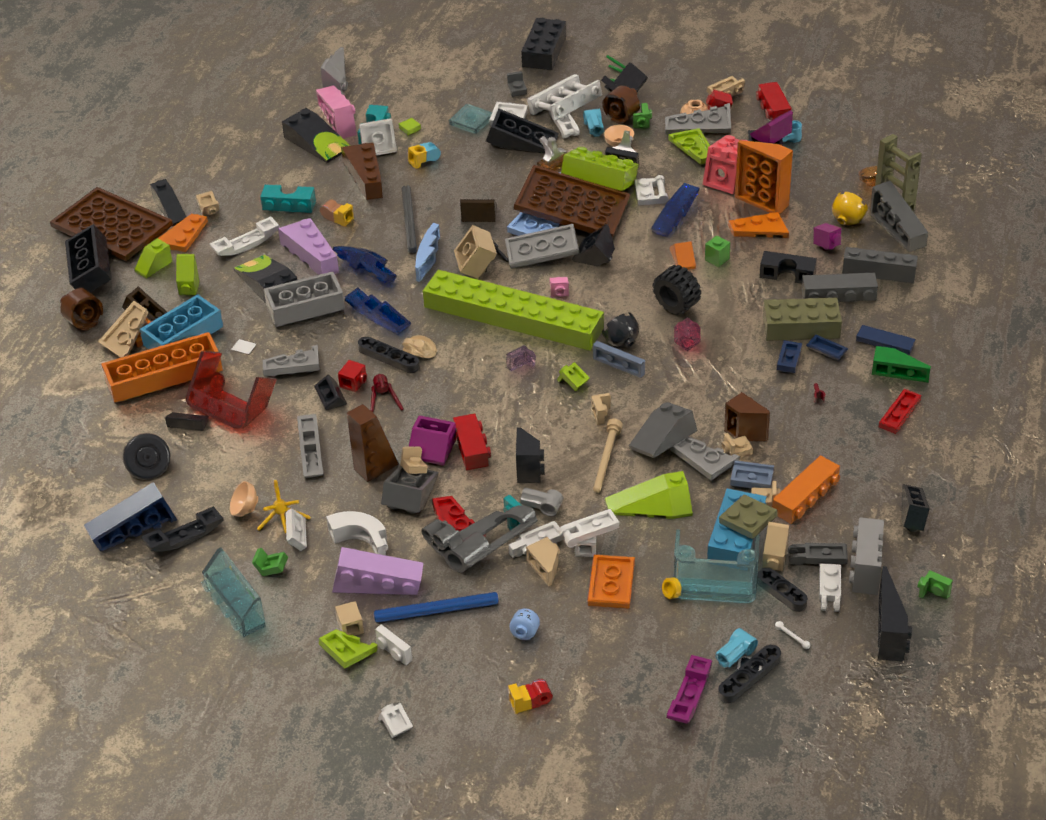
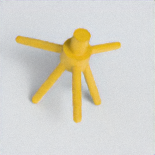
M274 480L277 500L273 505L263 508L264 511L274 510L257 527V530L260 531L275 514H278L281 517L284 532L286 533L284 514L291 509L287 506L298 504L299 500L285 502L281 499L278 481ZM296 511L306 519H311L309 515Z

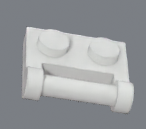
M662 175L650 179L634 180L638 205L664 204L668 202V194L665 192L664 187L665 179ZM658 186L659 195L655 196L653 187Z

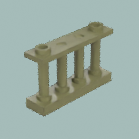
M892 134L880 140L875 186L891 181L895 186L903 190L902 197L913 211L916 207L922 153L918 152L912 156L907 155L897 148L898 137ZM896 156L906 162L905 168L895 162ZM894 170L904 176V183L894 176Z

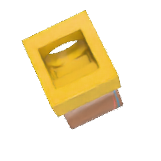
M330 199L320 208V213L324 218L344 227L354 219L353 206L348 203L342 205Z

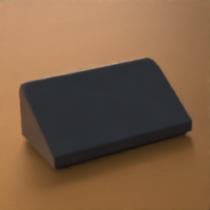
M329 374L314 385L325 410H331L347 404L337 382Z
M175 412L165 417L167 427L204 431L209 416Z

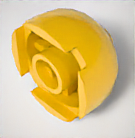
M840 192L832 204V213L840 224L855 225L864 218L868 211L867 204L864 206L862 203L863 199L856 194L850 192L841 194Z

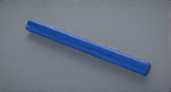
M497 592L386 608L375 610L374 619L378 623L498 604L499 599Z

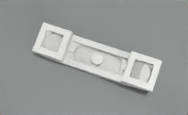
M268 217L256 223L257 229L230 241L223 237L210 243V247L217 255L239 254L266 241L278 230L279 225L272 217Z

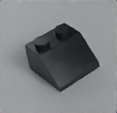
M517 427V483H541V475H545V463H541V461H544V449H540V441L521 427Z

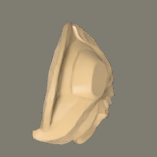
M415 335L411 338H406L402 343L403 351L416 357L433 358L436 356L437 348L435 343L425 336Z

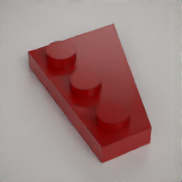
M453 496L432 498L436 518L441 521H447L456 531H461L475 523L473 519L467 517L465 510Z

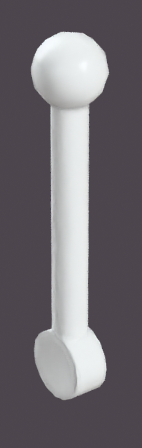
M777 621L775 623L777 630L787 633L801 643L804 649L810 648L809 641H804L784 627L783 622Z

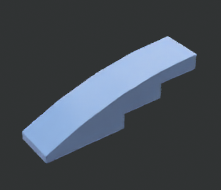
M432 223L420 243L415 265L416 281L418 282L422 280L436 262L438 240L440 239L439 224Z

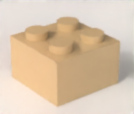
M474 225L471 226L454 250L460 272L476 279L486 271L487 266L495 259L497 254L490 232Z

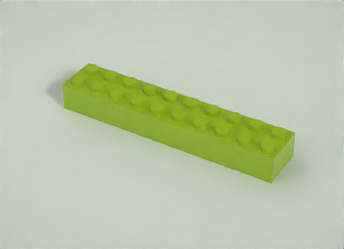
M437 270L423 290L424 308L591 351L593 344L604 329L603 311L442 270Z

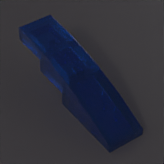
M684 183L674 193L651 228L652 232L668 237L673 226L677 227L681 217L686 216L700 188Z
M356 288L345 296V301L359 313L389 331L400 334L411 325V322L387 301L382 303L374 295H366L360 288Z

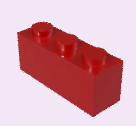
M778 82L758 84L756 98L757 101H760L761 108L765 111L767 119L772 121L792 110Z
M475 413L453 417V422L456 424L457 443L466 471L488 467V458H491V450L489 446L486 447L487 438L485 433L482 434L483 426L481 420H477Z

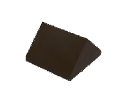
M460 199L461 222H496L497 203L495 199Z

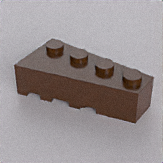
M374 143L341 147L343 164L347 167L349 174L353 176V180L358 184L365 199L383 198Z
M364 404L347 412L354 470L364 480L369 482L399 465L377 416Z

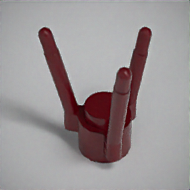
M378 374L373 378L370 411L374 412L376 392L385 393L387 390H389L399 409L403 411L404 408L384 374Z

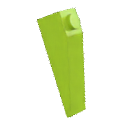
M683 471L660 475L605 498L607 509H611L614 515L635 516L636 514H647V517L654 518V515L666 516V519L693 516L689 487Z

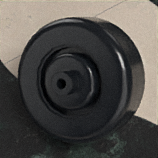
M142 433L132 437L126 443L122 453V460L126 470L132 476L141 480H152L160 477L167 470L171 459L167 443L161 437L150 433Z

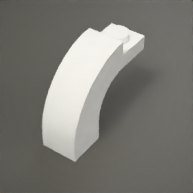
M355 511L339 512L326 516L328 531L334 543L348 539H361L371 545L375 554L386 555L385 550H388L386 529L375 517Z

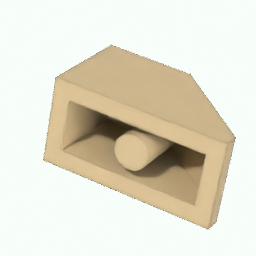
M774 522L768 523L762 568L783 571L788 549L789 525Z
M546 537L527 546L526 553L527 562L545 583L551 586L559 564L558 554H560L557 544L552 543Z

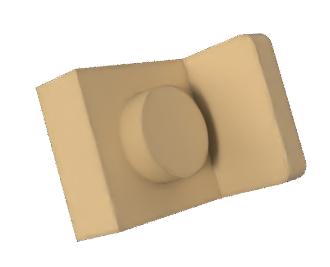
M610 393L591 396V411L596 424H605L607 410L611 408Z
M728 433L724 434V441L721 444L724 453L731 456L736 454L740 457L753 454V448L746 436L731 439Z
M402 448L400 465L408 474L427 473L428 466L421 460L422 448Z
M772 481V488H752L751 493L766 496V505L772 507L773 498L780 493V488H776V481Z

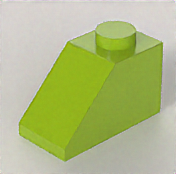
M157 238L145 246L134 269L135 272L147 279L171 263L170 245Z
M177 254L176 283L179 295H197L200 280L195 254Z

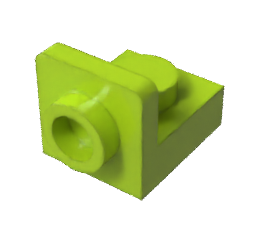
M574 362L570 366L565 365L559 371L560 376L557 381L560 383L564 379L576 391L588 382L590 377Z

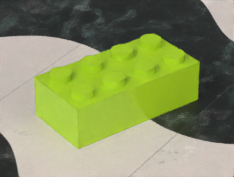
M577 147L564 155L561 173L623 191L634 185L639 164L633 163L629 159H618L615 155L606 156L600 151L592 152L588 151L585 147Z

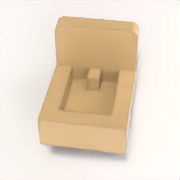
M212 191L196 195L202 215H212L219 211V202L216 201Z

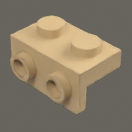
M730 76L708 86L706 92L711 95L714 89L731 94V97L743 92L745 80L740 79L737 81L733 76Z

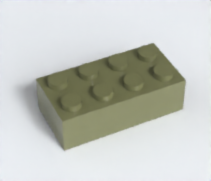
M838 298L764 300L763 322L766 341L812 339L815 335L825 339H839L841 336L842 320Z

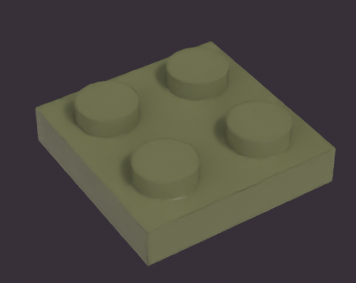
M744 494L719 516V523L753 539L769 522H772L778 516L777 509Z

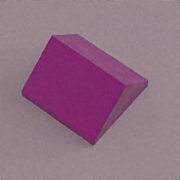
M792 110L750 133L751 137L763 143L774 144L792 133Z

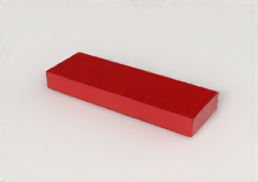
M903 389L879 421L878 427L896 434L919 404L922 395Z

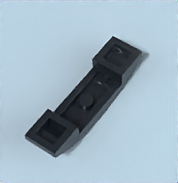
M213 506L196 513V520L165 533L160 529L141 536V539L151 551L174 550L201 539L224 520Z

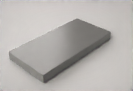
M573 224L505 239L511 269L580 254Z

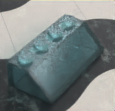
M221 547L218 548L202 571L204 581L201 583L205 592L211 593L214 604L216 606L220 605L224 617H229L233 629L236 632L239 631L243 637H246L266 627L261 598Z

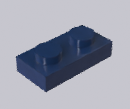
M783 341L776 370L796 372L802 343Z

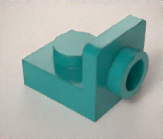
M510 494L503 498L504 512L514 506L521 505ZM507 517V528L509 530L520 524L516 519Z

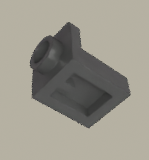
M522 71L507 73V87L512 97L527 95Z

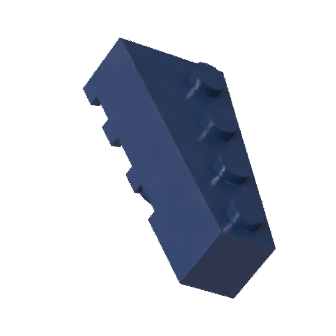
M153 482L84 524V527L101 552L125 542L127 537H138L142 535V531L152 527L155 530L162 527V523L169 520L172 523L177 521V518Z

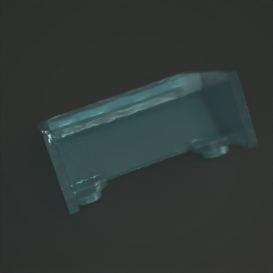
M676 529L673 577L677 578L681 584V594L678 598L735 603L753 602L757 596L760 535L755 537V550L745 549L740 551L737 561L695 558V550L692 547L680 545V530Z

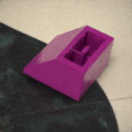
M419 415L412 427L409 447L422 448V461L444 465L457 440L455 422Z

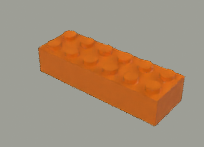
M209 332L101 363L105 381L114 403L223 371L220 353Z

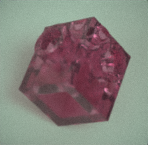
M689 318L677 323L674 327V342L688 352L701 342L700 326Z

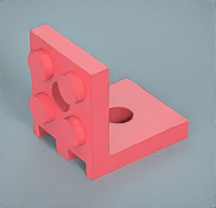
M726 135L708 147L702 185L730 194L735 193L737 143L739 139H735L732 135ZM719 169H721V170L724 171V173H725V176H724V177H722V176L719 175V173H718V170H719Z

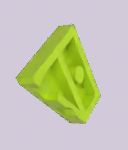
M337 629L319 638V645L344 669L378 651L376 643L372 642L371 645L362 643L359 637L347 635L345 632Z

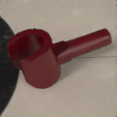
M815 383L813 402L816 403L817 398H821L825 402V392L819 390L818 384Z

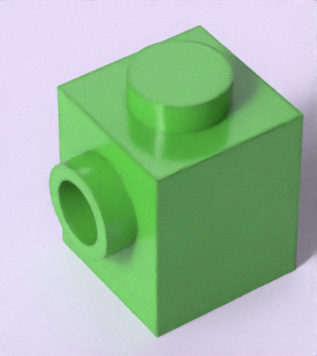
M716 235L705 244V261L719 268L730 259V242Z

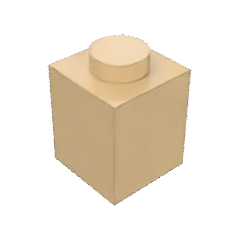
M356 601L335 607L337 622L342 632L354 636L364 633L362 617Z

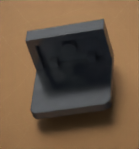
M628 63L615 81H612L607 76H604L601 81L606 84L604 87L610 92L618 86L634 88L638 92L647 81L648 76L634 64Z

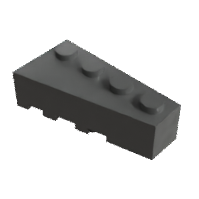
M887 181L873 186L870 215L908 252L927 246L928 231L893 183Z

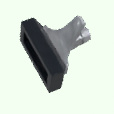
M624 131L623 138L618 146L607 147L605 150L606 156L615 155L618 159H629L633 163L639 164V153H636L631 147L633 138L630 136V131Z

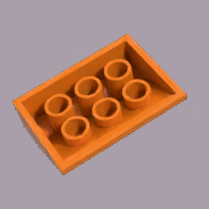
M739 140L737 143L735 198L769 213L778 212L781 214L789 207L793 150L779 144Z

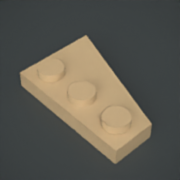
M133 301L98 342L119 358L128 356L149 312Z

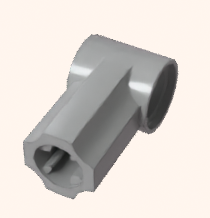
M524 488L520 500L522 505L538 508L547 516H555L564 497L557 490H549L546 493Z

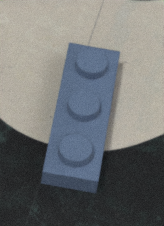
M599 341L593 344V359L639 378L644 376V359Z

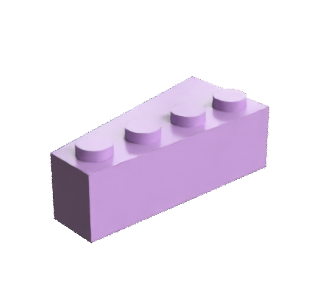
M311 218L278 228L280 245L287 247L293 255L299 256L303 263H308L309 267L318 275L329 272L339 273L337 255Z
M341 547L332 593L417 595L421 583L423 563Z

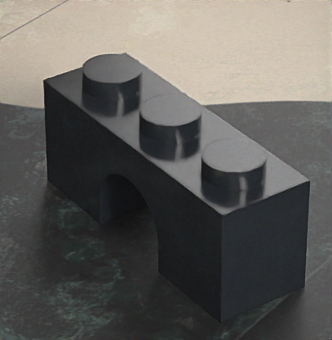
M764 251L760 263L759 278L777 280L781 273L787 272L795 275V283L802 284L803 275L816 274L817 258Z

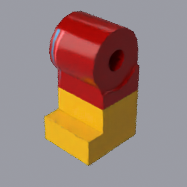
M537 679L530 684L519 687L517 683L508 685L509 701L515 714L545 705L553 698L547 681L544 679Z

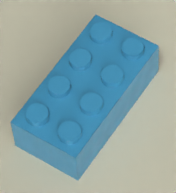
M197 294L140 328L143 346L147 349H152L207 332L211 335L223 327L221 311Z
M726 489L708 544L707 563L748 571L758 535L751 539L719 523V516L744 494L766 504V496Z

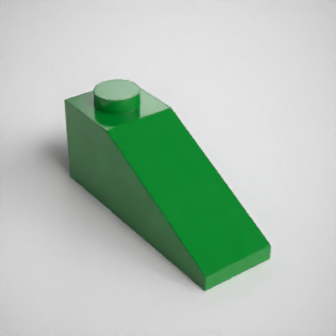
M876 346L872 375L929 383L931 366L895 348Z

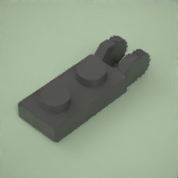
M846 543L792 544L788 548L789 553L792 554L789 556V562L792 565H802L804 563H848Z

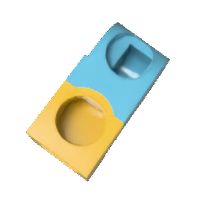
M432 142L408 148V163L415 169L420 168L421 163L436 161L441 156L440 149Z

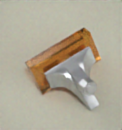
M544 136L541 137L539 140L545 149V156L537 162V166L556 171L562 167L563 157L568 152L562 148H557L555 138L550 137L547 140Z

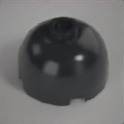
M629 313L628 316L621 314L606 324L608 327L606 331L602 330L603 337L610 345L616 348H623L625 346L628 348L636 342L635 340L639 334V324L632 313Z

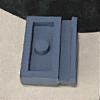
M735 460L730 486L771 488L774 465Z

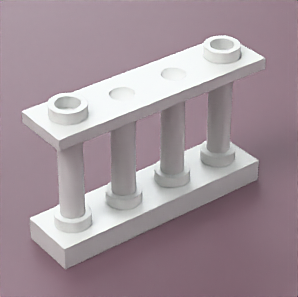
M574 74L528 98L530 114L535 115L545 109L551 111L552 120L555 121L602 96L600 81L596 80L589 85L580 84L579 75Z

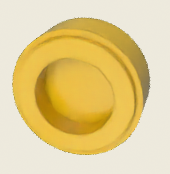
M675 577L666 578L662 583V592L666 598H678L681 594V584Z

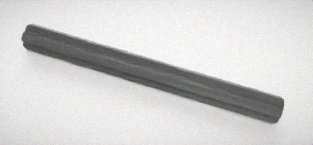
M407 185L402 187L407 248L409 253H416L417 244L411 187Z

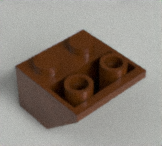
M743 392L725 403L724 432L734 439L746 436L748 441L766 442L768 440L770 411Z

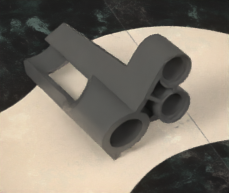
M518 505L506 512L495 511L461 531H456L445 520L436 519L422 528L421 532L428 544L445 558L447 565L454 571L462 573L535 524L538 520L534 509L525 505ZM507 517L519 521L520 524L491 544L483 536L506 521Z

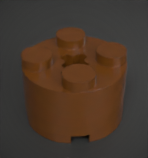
M618 86L605 96L602 101V107L605 114H609L612 117L610 120L621 124L631 118L634 113L640 111L637 91L634 88Z
M84 288L72 290L60 300V310L63 318L81 330H88L96 326L100 315H103L102 302Z

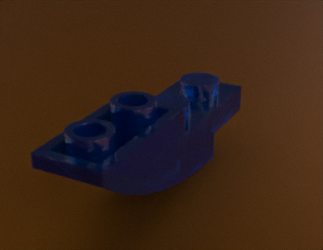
M335 246L332 249L340 259L349 262L350 267L357 270L362 268L377 275V279L382 282L395 281L397 277L395 273L385 266L388 260L374 251L349 246Z

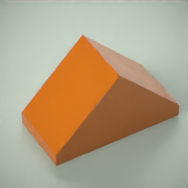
M692 241L676 243L670 246V252L676 266L680 265L682 268H687V270L696 268Z

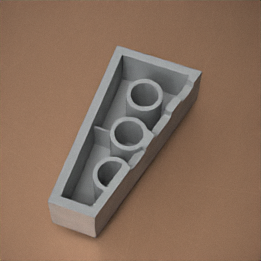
M859 517L858 526L854 525L853 538H857V541L853 540L852 553H856L855 556L851 555L850 568H854V571H850L849 583L853 584L852 592L878 595L882 565L884 520Z

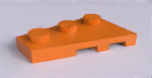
M778 212L728 221V227L735 237H755L757 234L766 235L768 238H773V235H782V238H789V231Z
M190 214L158 239L169 244L170 250L187 252L207 224V216Z

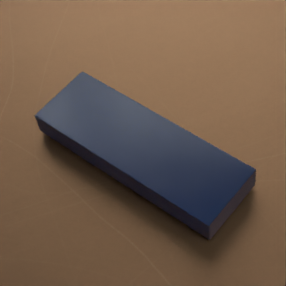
M865 325L861 326L856 335V341L873 346L895 348L907 355H910L916 340Z

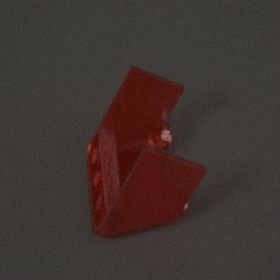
M201 351L186 394L187 404L234 429L245 428L267 408L277 379L256 377L248 402L223 391L225 378L223 374L216 371L222 353Z

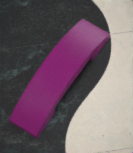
M691 655L675 700H672L667 712V719L687 724L691 721L705 689L712 660Z

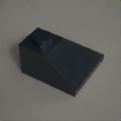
M605 224L583 238L578 247L580 254L574 255L572 260L577 263L597 267L603 263L607 264L613 258L612 254L615 247L609 226Z

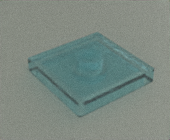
M466 104L449 119V125L477 134L489 122L492 112Z

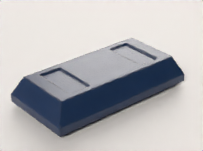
M815 335L806 344L810 350L836 361L848 350L847 347Z

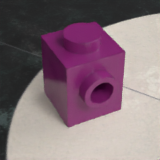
M827 223L814 227L813 244L821 246L825 250L834 249V247L841 245V228Z

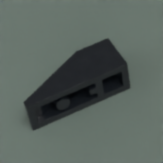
M166 179L150 184L153 201L163 215L172 220V227L186 218L173 188Z
M903 484L901 509L903 527L912 532L924 531L930 507L923 488Z

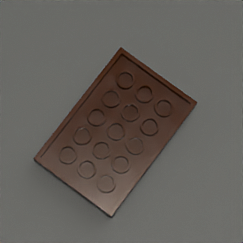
M533 165L515 201L513 210L562 225L573 224L575 229L587 233H593L607 224L613 239L630 199V194Z
M99 187L93 189L50 221L52 228L72 237L94 224L106 237L108 253L124 261L129 260L173 225L171 219Z

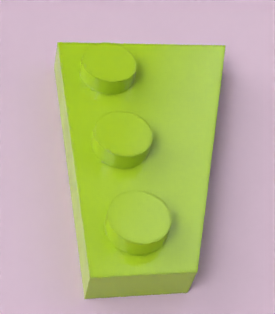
M700 128L668 134L670 142L699 164H706L710 144Z

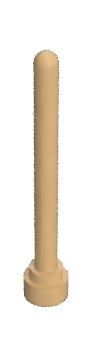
M610 419L607 423L608 437L593 487L596 493L601 491L615 438L621 433L623 423L618 419Z

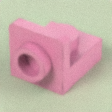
M568 277L550 278L551 297L569 296Z

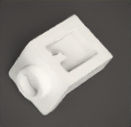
M401 703L395 706L389 704L381 709L382 712L378 719L380 722H384L392 738L412 729L413 725Z

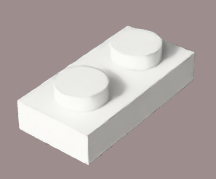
M291 508L286 512V539L291 546L302 551L307 547L306 519Z
M382 624L375 629L376 643L381 649H385L395 660L401 661L405 665L412 661L411 647Z

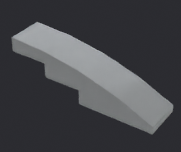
M316 414L297 416L304 478L324 476Z

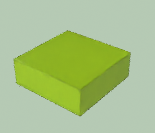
M409 118L399 123V129L410 135L421 130V124L413 118Z

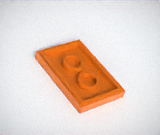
M593 556L588 606L630 609L635 557Z

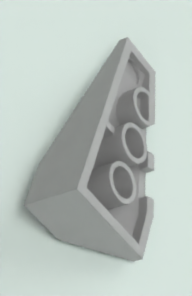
M340 47L335 51L334 55H330V58L325 59L321 66L323 88L335 86L341 91L342 95L348 88L344 47Z

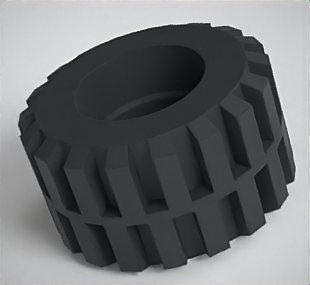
M672 265L654 279L652 284L656 300L666 311L668 310L669 313L675 315H682L699 302L702 294L697 278L693 276L691 271L689 272L687 268H682L680 265Z

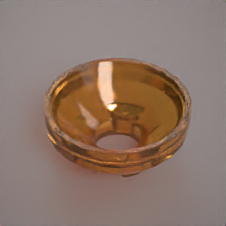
M877 166L860 170L858 172L860 181L867 184V186H875Z

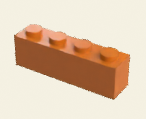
M820 455L773 498L772 508L777 509L778 517L790 524L800 519L809 507L812 508L821 496H825L828 490L839 482L840 466Z

